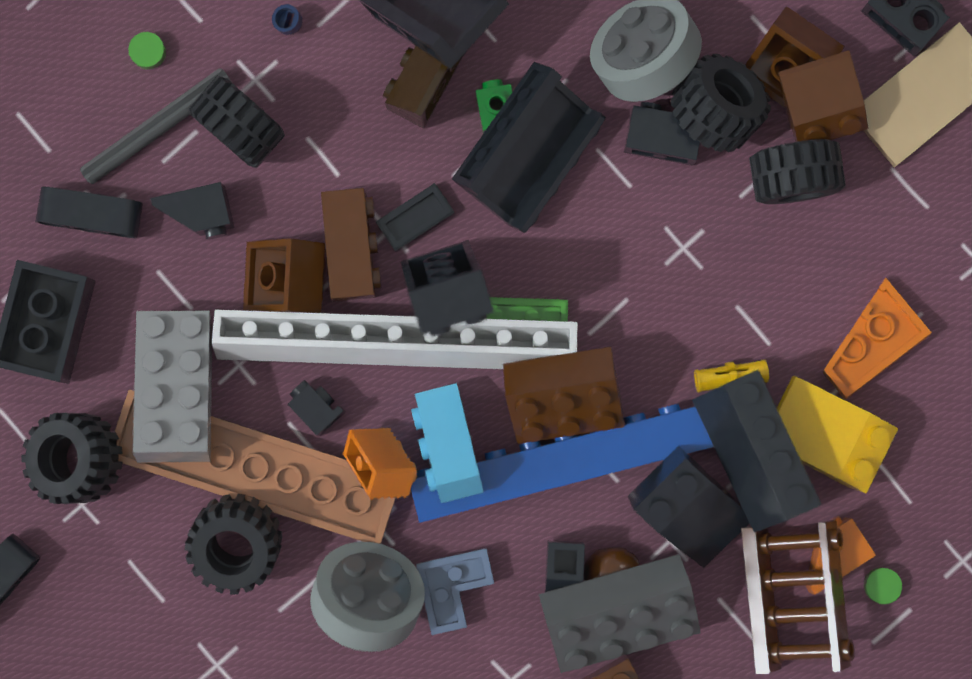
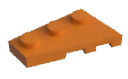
M885 278L823 370V373L846 400L929 337L932 332L887 278Z

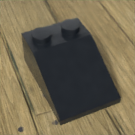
M680 446L670 453L628 495L633 510L661 536L703 568L741 532V528H745L750 524L741 504Z

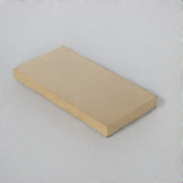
M960 22L864 100L869 129L863 131L893 167H896L972 104V36Z

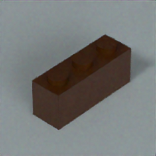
M364 188L321 192L331 300L337 302L376 298L375 289H381L382 285L380 267L373 268L372 254L378 253L376 232H370L369 218H375L373 196L367 197Z

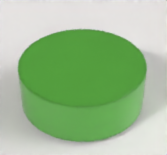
M142 32L134 36L130 41L128 49L130 58L140 68L153 69L164 61L166 48L163 41L156 34Z
M875 568L865 577L864 590L872 601L879 604H890L900 596L902 581L899 575L891 569Z

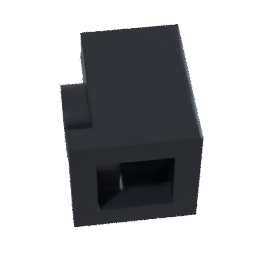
M304 380L290 393L293 399L288 403L289 407L317 436H321L346 412L341 406L335 409L330 406L335 400L321 385L315 390L313 386Z

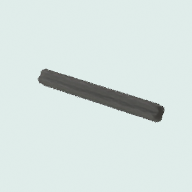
M217 69L80 168L82 175L90 184L96 183L190 115L188 109L190 105L216 76L225 77L230 82L231 79L223 69Z

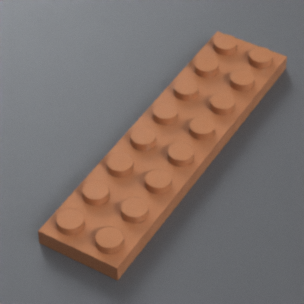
M128 390L115 429L119 437L116 444L117 446H122L123 454H119V461L123 462V464L221 496L230 494L232 499H235L237 494H245V500L251 502L253 497L260 500L258 506L262 509L267 505L274 513L363 542L382 543L396 496L392 499L390 497L386 499L381 497L378 500L375 497L371 500L347 460L211 416V462L137 463L133 454L134 391Z

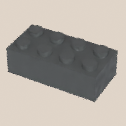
M680 554L539 594L561 673L578 670L588 665L613 660L623 655L651 649L654 646L686 639L689 636L701 633L692 587Z

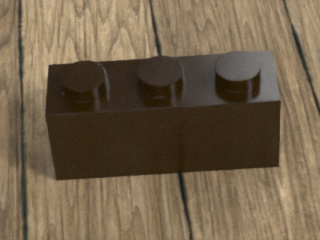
M417 46L414 49L408 47L400 62V66L403 67L401 74L397 80L392 78L383 93V97L386 98V109L424 129L463 56L449 69Z

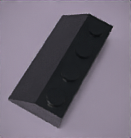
M759 369L692 399L753 532L788 521L821 506L817 492Z

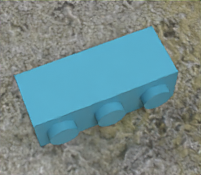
M457 383L416 393L415 397L418 407L411 409L416 430L423 429L425 438L418 439L423 460L430 459L432 469L425 470L430 491H438L441 503L484 493Z

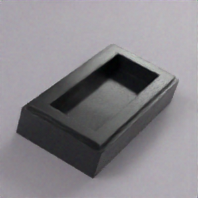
M434 183L376 221L394 251L397 252L454 215L455 212L436 183Z

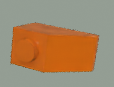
M836 516L831 520H836L837 528L841 529L843 535V548L839 551L842 577L876 556V554L852 518L845 517L841 520L839 516ZM813 548L809 570H823L821 548ZM824 584L805 585L809 593L814 595L825 589Z

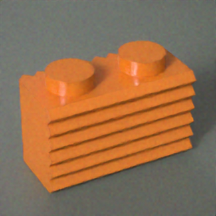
M391 428L349 430L343 455L371 500L375 497L378 500L381 497L384 499L388 497L392 499L395 496L397 498L401 496L406 498L410 493L412 483L416 480L417 469L415 463L410 461V458H407L401 442L396 440V436L391 432Z

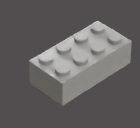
M136 311L133 454L137 463L211 462L213 323L210 311Z

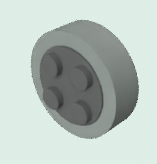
M635 0L612 14L600 27L591 45L590 61L594 71L615 97L632 102L645 101L670 91L686 78L700 56L702 38L699 29L679 1Z
M353 542L334 549L324 558L319 566L311 591L310 604L316 622L334 641L359 651H383L402 643L411 634L424 603L425 588L419 571L400 552L374 542Z

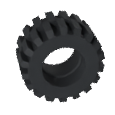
M720 54L702 56L701 59L697 60L691 72L672 92L671 106L675 108L673 114L681 122L679 124L681 128L686 130L693 140L701 142L702 146L708 149L713 147L715 151L723 152L724 149L727 152L735 151L736 148L740 149L766 121L771 110V106L768 103L770 97L764 90L766 87L763 82L759 81L757 75L752 70L750 71L746 68L745 64L740 61L737 62L727 55L725 57H722Z
M216 76L188 108L192 117L248 166L257 168L285 137L282 127L225 77Z
M816 139L786 143L760 150L749 157L755 200L759 203L770 205L812 200L833 195L846 187L840 143L836 141Z
M88 413L50 414V417L40 419L38 421L39 426H32L28 432L31 438L25 439L23 447L26 448V454L21 455V463L26 464V469L22 470L24 477L31 480L28 486L32 491H38L37 496L39 498L49 500V503L53 504L88 503L99 500L100 495H107L111 491L109 484H116L119 478L116 475V471L122 470L123 462L119 461V454H123L122 446H117L116 441L119 440L117 433L109 432L111 425L107 421H100L101 417L89 415ZM72 442L76 447L78 455L77 466L73 474H71L67 465V452Z
M227 494L222 495L219 502L216 498L210 501L207 507H203L199 512L185 542V550H188L186 555L187 564H194L191 572L195 578L201 575L203 577L201 583L207 588L210 584L217 586L215 591L223 593L224 589H230V595L239 594L241 588L247 593L254 589L255 584L260 586L265 582L267 575L271 574L282 547L280 545L283 538L282 531L277 530L280 525L278 518H270L272 510L267 505L263 509L258 506L260 500L254 497L251 502L245 500V494H237L235 499H232L231 495ZM223 531H234L243 535L250 542L253 553L246 556L228 554L219 546L216 534Z

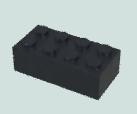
M469 240L401 261L407 291L422 335L427 333L430 336L442 335L452 329V325L466 322L467 325L476 324L488 318L487 314L494 312L481 268Z

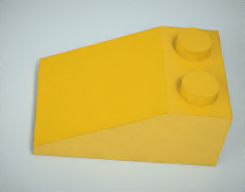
M792 376L777 409L802 463L846 487L867 493L898 428L807 381Z

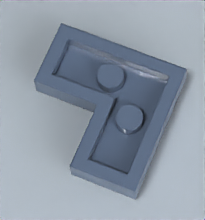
M487 548L416 564L424 583V603L431 635L467 627L460 591L494 584Z

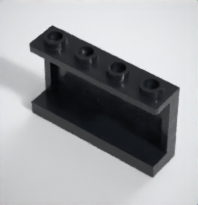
M359 0L376 20L449 69L453 67L509 5L507 0Z
M535 61L452 177L455 183L504 223L523 233H526L530 226L537 221L544 206L556 194L559 185L570 169L577 164L580 155L591 139L598 134L601 125L606 119L601 112L591 109L560 81L562 76L554 68Z

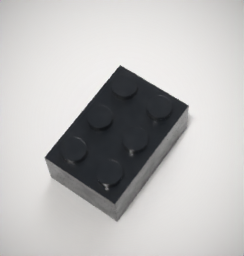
M17 260L0 322V368L69 384L96 280Z

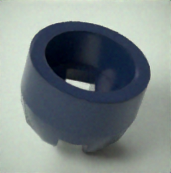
M281 5L275 9L272 15L273 26L282 34L293 35L302 27V15L292 5ZM291 13H292V14H294V17H293L291 26L289 27V24H290V21H291Z

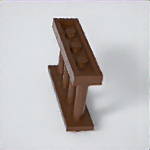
M836 520L818 523L819 533L772 536L768 533V528L753 532L751 526L741 528L756 674L773 673L782 669L781 664L784 660L832 658L833 672L851 667L855 649L852 639L848 638L839 551L843 548V535L841 529L837 528ZM821 548L823 570L775 572L771 568L770 554L773 551ZM823 584L825 586L826 607L779 609L775 605L774 591L777 587ZM828 621L830 643L783 645L782 642H779L777 627L780 626V623Z

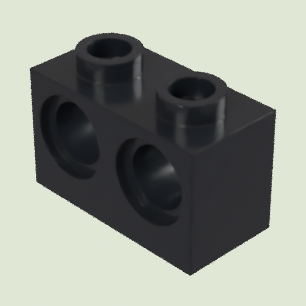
M869 0L861 10L863 14L914 57L950 18L944 13V7L937 0H901V7H893L886 0ZM913 17H923L928 23V30L917 29L913 23Z

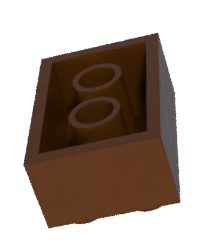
M611 347L503 364L505 398L517 444L625 427L621 395Z

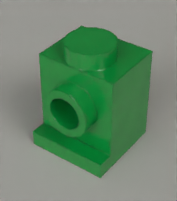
M501 79L483 82L482 89L476 90L483 133L500 111L493 110L489 105L490 102L494 99H500L504 105L512 94L511 84L503 85V80Z

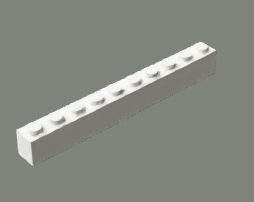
M215 310L212 346L216 358L220 360L503 369V364L577 352V322L486 319L472 325H467L466 322L452 325V329L445 334L430 336L429 333L421 334L417 319L414 316Z

